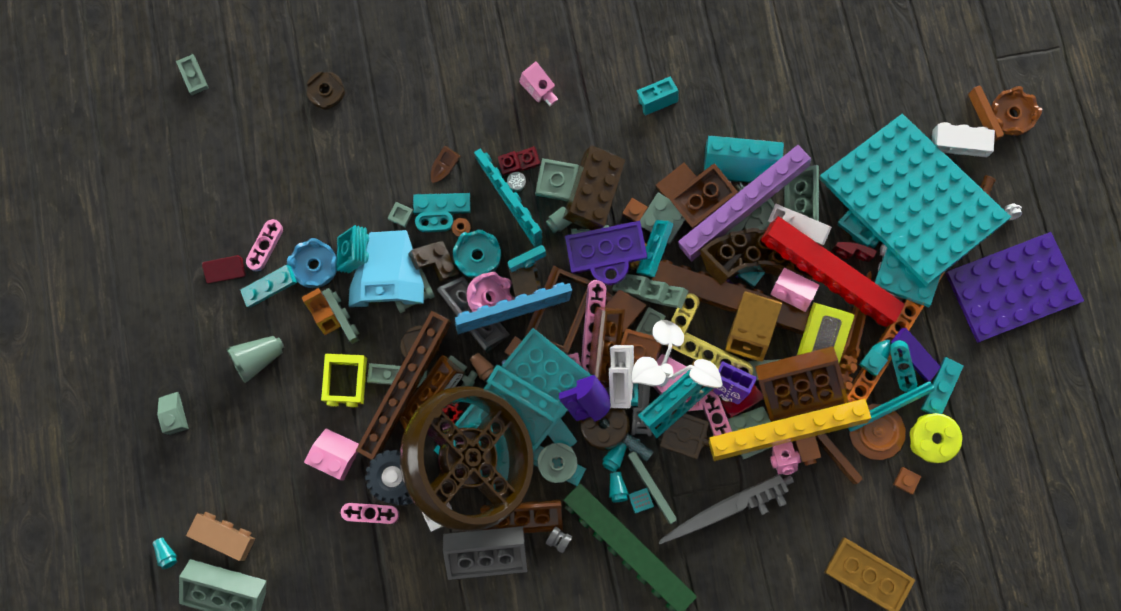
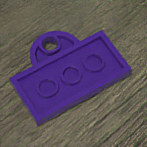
M640 221L565 236L572 274L591 270L594 278L605 285L620 283L628 274L630 262L648 259ZM610 270H614L617 273L616 277L612 280L606 278V273Z

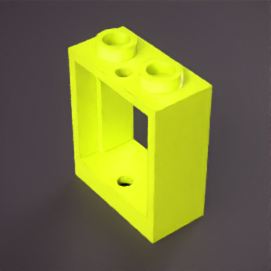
M325 354L321 400L327 403V406H339V403H346L347 407H358V404H364L367 358L364 355ZM332 365L358 366L356 397L329 396Z

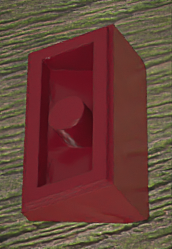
M239 255L202 262L207 284L245 277L243 258Z
M753 385L750 394L740 404L724 400L721 401V404L730 419L762 401L764 397L757 387Z

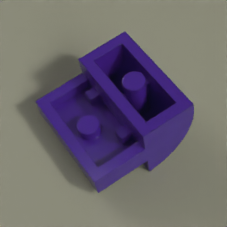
M595 375L577 380V387L559 393V400L576 421L588 417L598 421L607 414L611 407L610 394Z

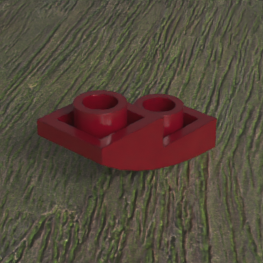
M534 146L520 152L513 151L498 157L503 175L521 172L541 165Z
M837 242L832 249L840 258L849 259L855 254L859 260L868 262L874 258L877 252L867 246L851 242Z

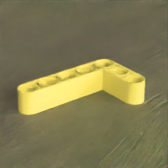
M687 294L686 299H693L695 305L693 308H689L685 305L684 301L682 309H676L671 322L675 323L682 330L684 342L679 347L672 345V349L695 360H708L717 369H719L722 359H729L732 366L738 369L745 367L749 370V374L752 375L753 366L749 362L686 333L700 303L699 298L695 294ZM678 316L686 318L685 325H680L677 322ZM687 342H693L696 345V349L693 351L687 349ZM704 351H712L714 357L707 359L704 356Z

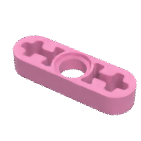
M272 219L265 223L246 259L247 266L253 271H261L265 267L283 232V227L277 220ZM275 226L277 231H272L271 233L269 228ZM263 241H269L270 245L266 250L260 249V244ZM259 251L264 257L259 256L256 252ZM258 258V261L260 262L259 265H254L252 263V260H257Z
M710 391L702 398V402L713 436L721 435L720 429L716 431L715 428H719L724 424L726 428L722 429L724 434L732 432L719 396ZM707 395H710L711 398H715L713 406L714 408L718 406L719 409L713 410L711 413H709L708 410L712 409L710 403L705 402V400L708 398ZM714 413H719L722 416L723 420L720 424H715L712 421Z
M347 503L341 509V516L346 521L393 524L399 519V511L394 506ZM350 506H352V510L360 511L359 507L361 506V519H358L359 515L352 514L351 518H349L346 510H349ZM373 508L376 515L373 519L365 517L366 509ZM379 508H382L381 512L388 513L389 509H392L395 517H391V520L388 521V517L381 516V520H378L380 516Z

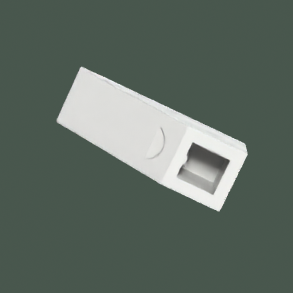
M775 204L768 220L772 222L779 216L822 245L825 244L832 228L778 204Z

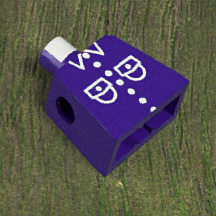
M722 361L718 369L722 380V387L713 388V392L721 396L724 401L740 404L750 394L757 377Z

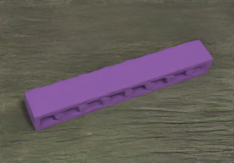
M799 145L794 147L678 241L679 248L692 262L701 254L700 250L716 238L724 236L810 166L811 158Z

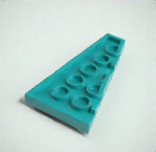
M481 148L475 151L476 160L533 246L536 248L542 245V230L531 218L532 215L529 210L520 203L522 201L516 192L513 193L508 183L503 180L498 168L492 165V160L488 153H483Z

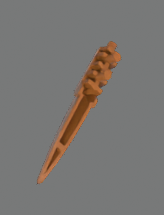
M869 271V272L866 274V277H867L868 279H870V280H871V271ZM854 306L852 314L855 316L839 363L846 392L850 391L853 386L851 383L853 378L849 377V374L857 370L856 359L860 353L859 345L866 315L856 306Z

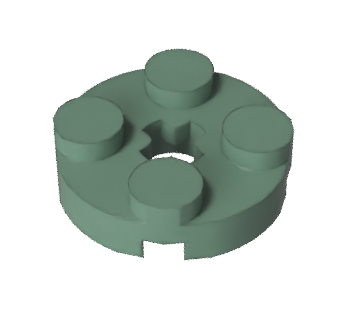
M563 443L551 444L540 452L538 469L546 480L552 483H563L569 480L576 472L577 457L568 445ZM559 457L562 459L561 463L563 466H558L556 469L553 467L554 463L552 460H557Z

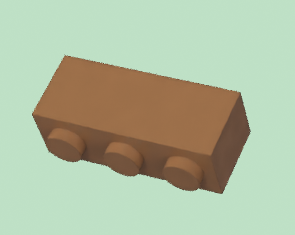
M197 513L186 536L238 561H245L255 541V538L250 536L251 532L242 528L238 531L233 528L234 524L225 520L221 523L215 520L216 516L211 513Z

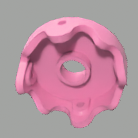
M496 272L483 273L475 277L467 288V301L472 312L477 311V308L481 306H495L501 300H515L510 294L511 280L500 277ZM486 293L491 296V302L486 299Z

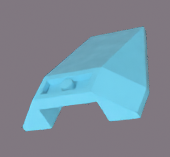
M406 230L370 232L366 252L369 253V259L367 263L356 269L349 288V307H367L368 302L401 301L405 305L424 303V284L419 269H415L408 254L413 248Z

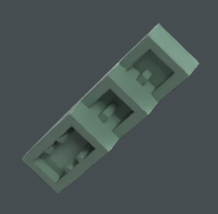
M627 274L620 283L612 287L614 292L622 290L637 299L682 309L688 294V290L685 288L669 286L665 282L653 281L647 277Z

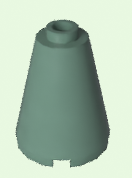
M270 336L231 346L226 350L240 377L246 383L282 354L284 345L279 337Z

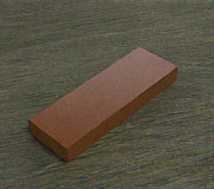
M979 85L974 87L968 95L983 127L995 130L994 142H996L1004 133L982 87Z

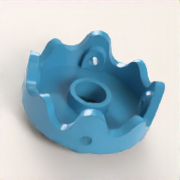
M315 238L297 244L292 255L287 258V264L291 266L296 281L308 288H319L328 284L337 272L336 254L329 245ZM313 260L319 262V266L316 269L309 268V264Z

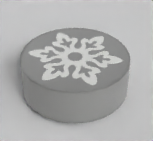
M513 172L508 176L507 183L512 191L518 192L525 188L526 179L522 173Z

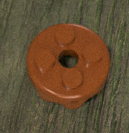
M1021 86L1001 92L991 104V108L1003 133L1011 136H1018L1028 132L1034 127L1042 114V108L1038 107L1036 97L1024 93ZM1009 110H1015L1018 116H1011Z

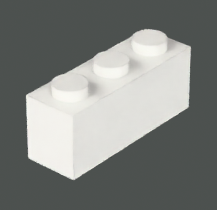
M944 122L938 124L933 129L932 142L943 153L988 157L994 151L995 130H990L987 127L972 128L969 125L954 126Z

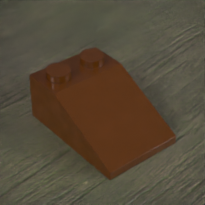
M714 163L670 197L669 200L693 229L734 197L738 191Z

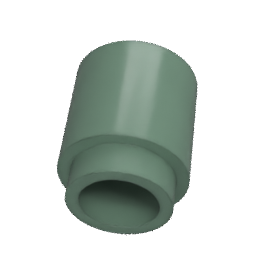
M563 206L550 215L546 221L554 233L557 231L561 232L572 223L563 219L566 210Z

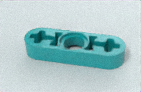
M895 341L890 346V352L898 384L902 391L909 392L917 388V379L909 347L904 341ZM901 348L902 350V357H899V353L897 351V349ZM902 363H906L909 365V367L905 370L898 368V366ZM905 376H908L910 384H906Z

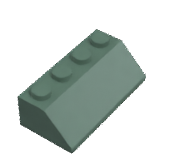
M191 559L179 576V604L203 611H261L266 595V580Z

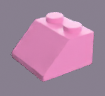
M325 429L312 445L304 463L344 481L358 453L355 450L359 444L331 430Z

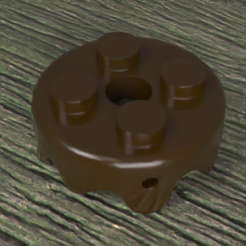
M610 408L607 414L598 421H594L592 417L580 420V430L585 441L590 446L606 452L623 444L630 431V423L623 408ZM606 419L610 422L607 429L599 427L601 420Z

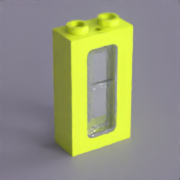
M813 302L797 355L833 346L840 363L855 315Z

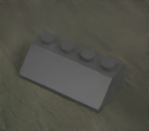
M523 526L443 534V554L448 580L527 572Z

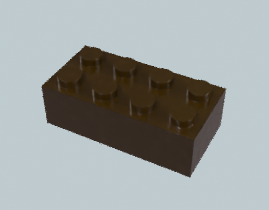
M591 145L583 154L563 219L589 230L603 228L610 211L625 159Z

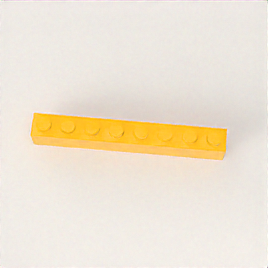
M861 399L709 437V446L713 460L717 461L869 422L871 415L866 400Z

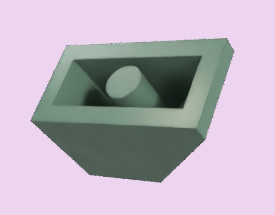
M179 392L160 397L157 415L162 433L172 435L189 429Z

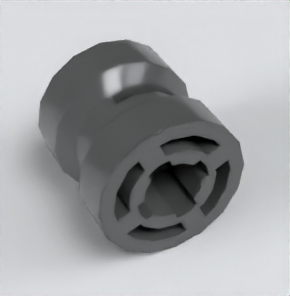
M555 526L545 544L550 547H556L557 551L563 554L572 536L568 533H562Z

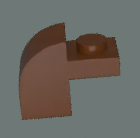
M319 288L302 297L303 302L312 313L316 324L324 335L341 327Z

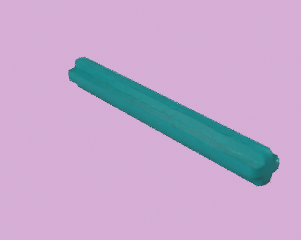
M927 382L870 410L871 419L868 423L849 427L848 429L850 432H853L933 392L935 388L931 382Z

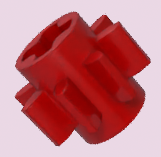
M450 404L442 409L446 415L449 414L450 410L456 413L453 415V419H450L454 424L459 419V415L464 413L462 410L457 411L458 404H455L454 407Z

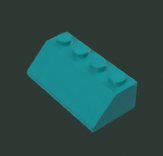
M708 136L705 148L704 171L715 163L729 181L751 183L783 157L784 143Z

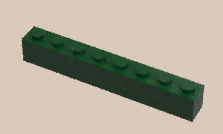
M579 484L563 500L566 503L564 508L571 514L575 512L580 517L578 521L586 529L588 527L592 528L595 531L592 535L600 543L604 540L609 545L607 549L615 557L619 555L623 559L621 563L629 571L634 569L638 573L636 578L643 585L648 583L653 588L651 592L659 600L663 598L667 602L665 606L670 611H685L697 598L678 577L582 484Z

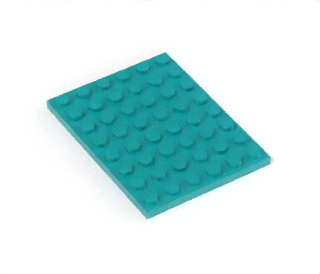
M903 114L819 177L834 195L925 286L929 285L1011 218L1004 209Z

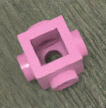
M792 442L772 447L771 465L772 468H776L778 475H790L798 470V463H801L798 451H794Z

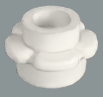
M1010 204L1005 207V211L1011 216L1010 220H1014L1022 215V207L1019 205Z

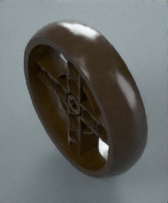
M461 386L448 388L427 399L415 411L408 422L400 447L401 474L409 496L428 518L449 529L465 532L480 531L505 520L524 499L533 473V447L528 430L520 415L502 397L478 387ZM466 402L483 409L488 415L477 429L470 427L458 428L442 409L453 403ZM427 433L440 446L438 460L441 473L431 485L424 466V443ZM502 435L505 437L509 452L507 481L496 470L497 451L495 444ZM442 485L445 486V492L442 490ZM460 488H479L493 504L487 511L471 516L459 514L446 505Z

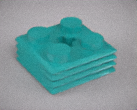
M354 225L337 237V271L350 273L368 262L369 253L366 252L369 235L367 234L366 227L363 229V227L360 228Z

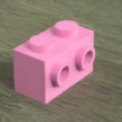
M784 268L770 295L806 312L819 284Z

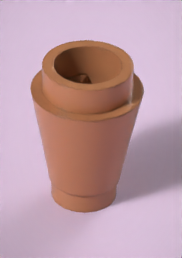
M477 353L471 357L470 361L480 380L487 382L495 367L481 356L480 353Z

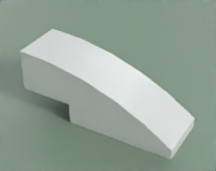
M614 345L610 348V408H630L633 390L631 377L634 367V345Z

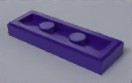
M902 328L891 343L898 340L906 342L914 369L925 381L930 382L941 367L907 328Z

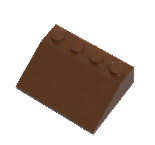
M833 346L755 366L771 422L848 403L839 361Z

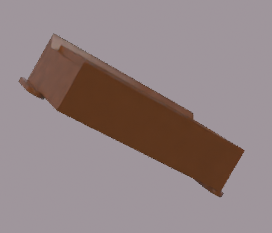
M553 265L544 288L545 290L552 289L559 276L585 287H588L591 280L564 271ZM587 289L564 346L550 341L566 355H569L585 315ZM546 308L534 311L525 337L532 328L537 330Z

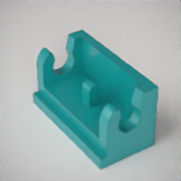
M671 76L637 90L639 105L642 104L645 116L678 102V89Z

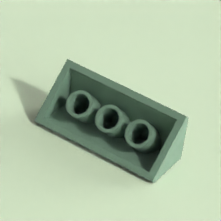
M818 165L805 169L789 182L784 190V207L816 221H819Z

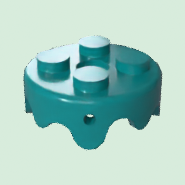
M476 230L470 233L464 232L459 236L453 248V257L459 271L468 277L475 278L483 273L494 272L497 269L501 260V249L494 235L483 230ZM475 251H481L483 256L481 259L475 260L472 254Z

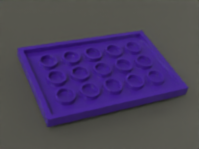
M1051 232L945 273L977 343L1084 301Z

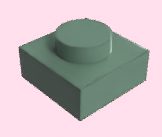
M395 202L388 220L406 228L414 211L407 206Z

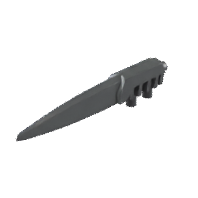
M776 475L736 493L687 520L660 539L659 544L712 525L743 511L746 506L749 510L758 506L762 515L769 512L765 503L776 498L780 507L784 506L787 503L783 495L788 492L786 486L794 483L793 478L788 476L782 479L780 475Z

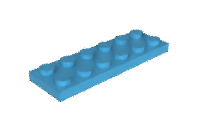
M558 283L552 289H538L532 295L522 294L515 297V300L512 301L501 300L492 307L485 305L477 308V311L469 313V311L459 313L458 317H455L457 333L461 334L570 300L572 293L570 283Z

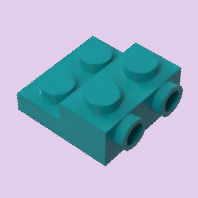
M850 210L837 224L852 236V240L857 244L875 248L880 241Z

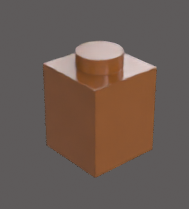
M815 436L792 442L795 452L798 451L801 463L804 462L805 466L817 463L816 459L821 458Z

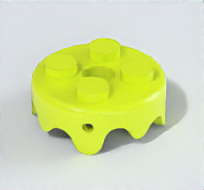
M944 414L923 415L917 419L916 424L910 430L911 450L927 462L944 463L957 455L962 445V433L959 426L953 419ZM934 433H939L942 437L939 444H935L932 440Z

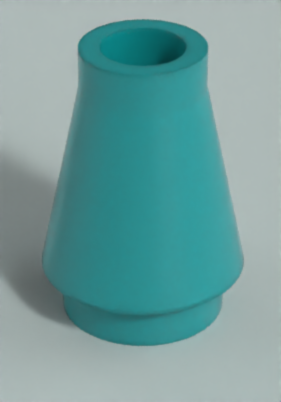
M621 444L612 448L603 458L602 465L612 472L620 469L627 446Z
M621 472L611 473L609 498L614 503L628 500L627 495L629 493Z
M159 538L152 543L158 566H161L162 569H168L177 563V555L165 542L164 538Z

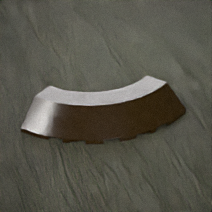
M759 228L730 232L727 235L716 238L700 250L707 272L720 285L736 275L748 272H765L779 277L784 268L808 280L813 277L807 272L800 270L790 260L784 259L774 249L768 248L761 241L766 230H759Z

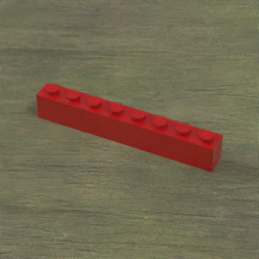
M778 216L769 224L761 238V241L768 248L774 249L784 259L790 260L800 270L813 276L814 280L823 283L830 291L843 297L847 303L853 304L863 314L875 319L879 325L887 327L897 321L905 305L903 302Z

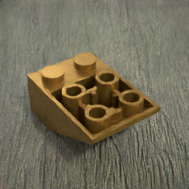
M744 291L727 338L725 351L763 362L782 302Z

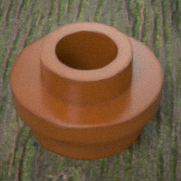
M464 218L456 219L452 225V232L458 237L464 232L469 233L471 229L470 223ZM460 224L464 225L462 230H459L457 227Z

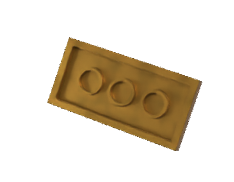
M842 538L824 571L827 575L887 611L900 610L915 582V579L846 538Z

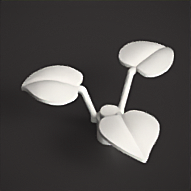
M660 320L654 325L652 329L654 339L660 344L668 345L666 355L660 366H658L653 358H640L632 370V383L648 386H665L670 379L674 380L682 373L691 370L689 376L696 383L711 388L722 387V380L717 367L708 360H696L694 366L689 365L673 374L672 366L666 363L672 345L679 347L683 344L684 334L675 323L668 320Z

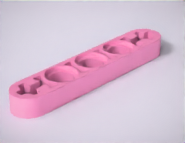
M599 280L591 281L587 287L581 367L587 372L586 364H589V357H586V355H590L587 345L592 340L589 325L594 322V314L591 313L590 307L594 303H598L600 307H605L606 286ZM596 284L601 287V291L597 292V297L601 298V301L591 300V297L595 298L596 293L592 291V288L596 287Z

